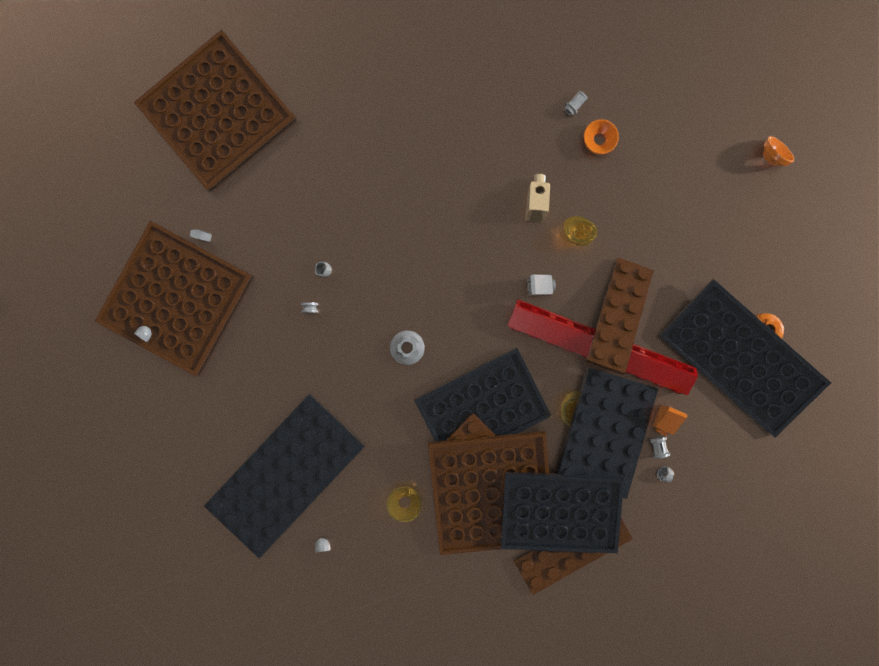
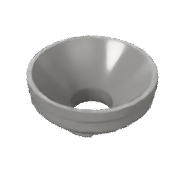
M413 331L399 332L394 336L390 344L392 357L403 365H412L418 362L425 350L423 339ZM404 342H410L413 346V350L408 354L401 350Z

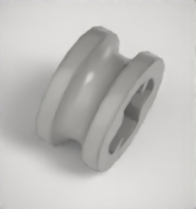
M301 303V306H303L301 313H318L316 309L318 303Z

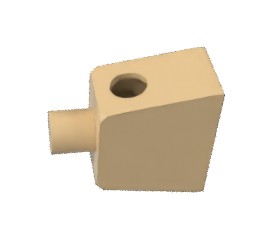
M535 174L534 181L530 182L525 221L544 222L548 214L550 183H545L546 176L543 174Z

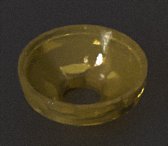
M398 487L390 493L387 499L389 514L400 522L412 521L419 515L422 508V500L419 493L411 487ZM402 497H407L410 499L411 504L409 507L403 508L400 506L399 500Z

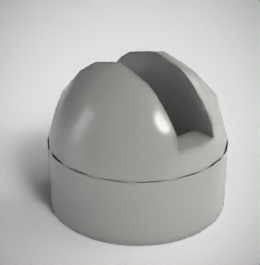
M319 261L316 264L315 273L317 276L327 277L331 274L332 268L329 263Z
M141 326L134 334L148 342L152 332L147 326Z
M667 466L659 468L657 478L660 481L669 483L673 480L674 472L671 468Z
M320 538L316 541L315 553L331 550L327 539Z

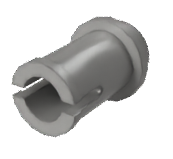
M578 91L570 102L565 103L564 111L570 116L576 115L578 113L577 110L587 100V96L583 92Z

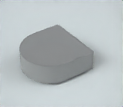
M192 229L189 237L211 241L212 235L205 231Z

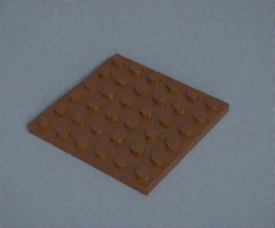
M222 29L134 101V104L208 191L295 119L292 112Z
M149 221L97 315L95 322L188 373L197 376L252 275L162 226ZM147 326L150 328L152 335L148 342L134 334L139 327Z
M539 431L428 442L440 555L501 549L505 472L549 474L546 432Z

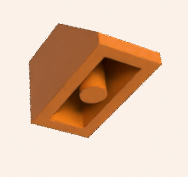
M660 405L652 426L657 428L656 432L667 436L668 433L674 435L688 415L671 407Z

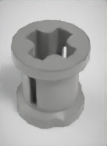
M666 436L649 439L653 446L654 459L670 456L666 446Z

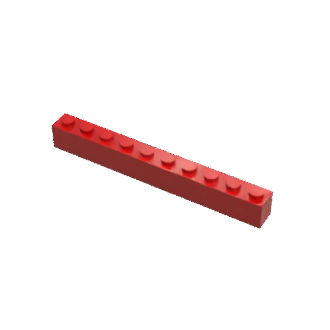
M519 299L515 303L507 325L516 332L522 331L534 339L540 338L550 345L563 347L568 352L579 353L586 359L595 332L594 328ZM633 344L625 373L633 374L640 380L651 381L659 387H667L677 394L688 396L698 378L697 368Z

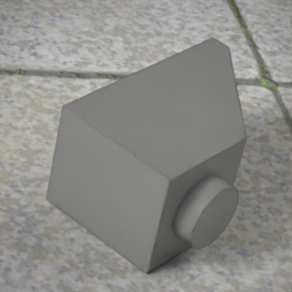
M530 275L527 277L528 297L552 295L553 291H556L555 279H552V275Z

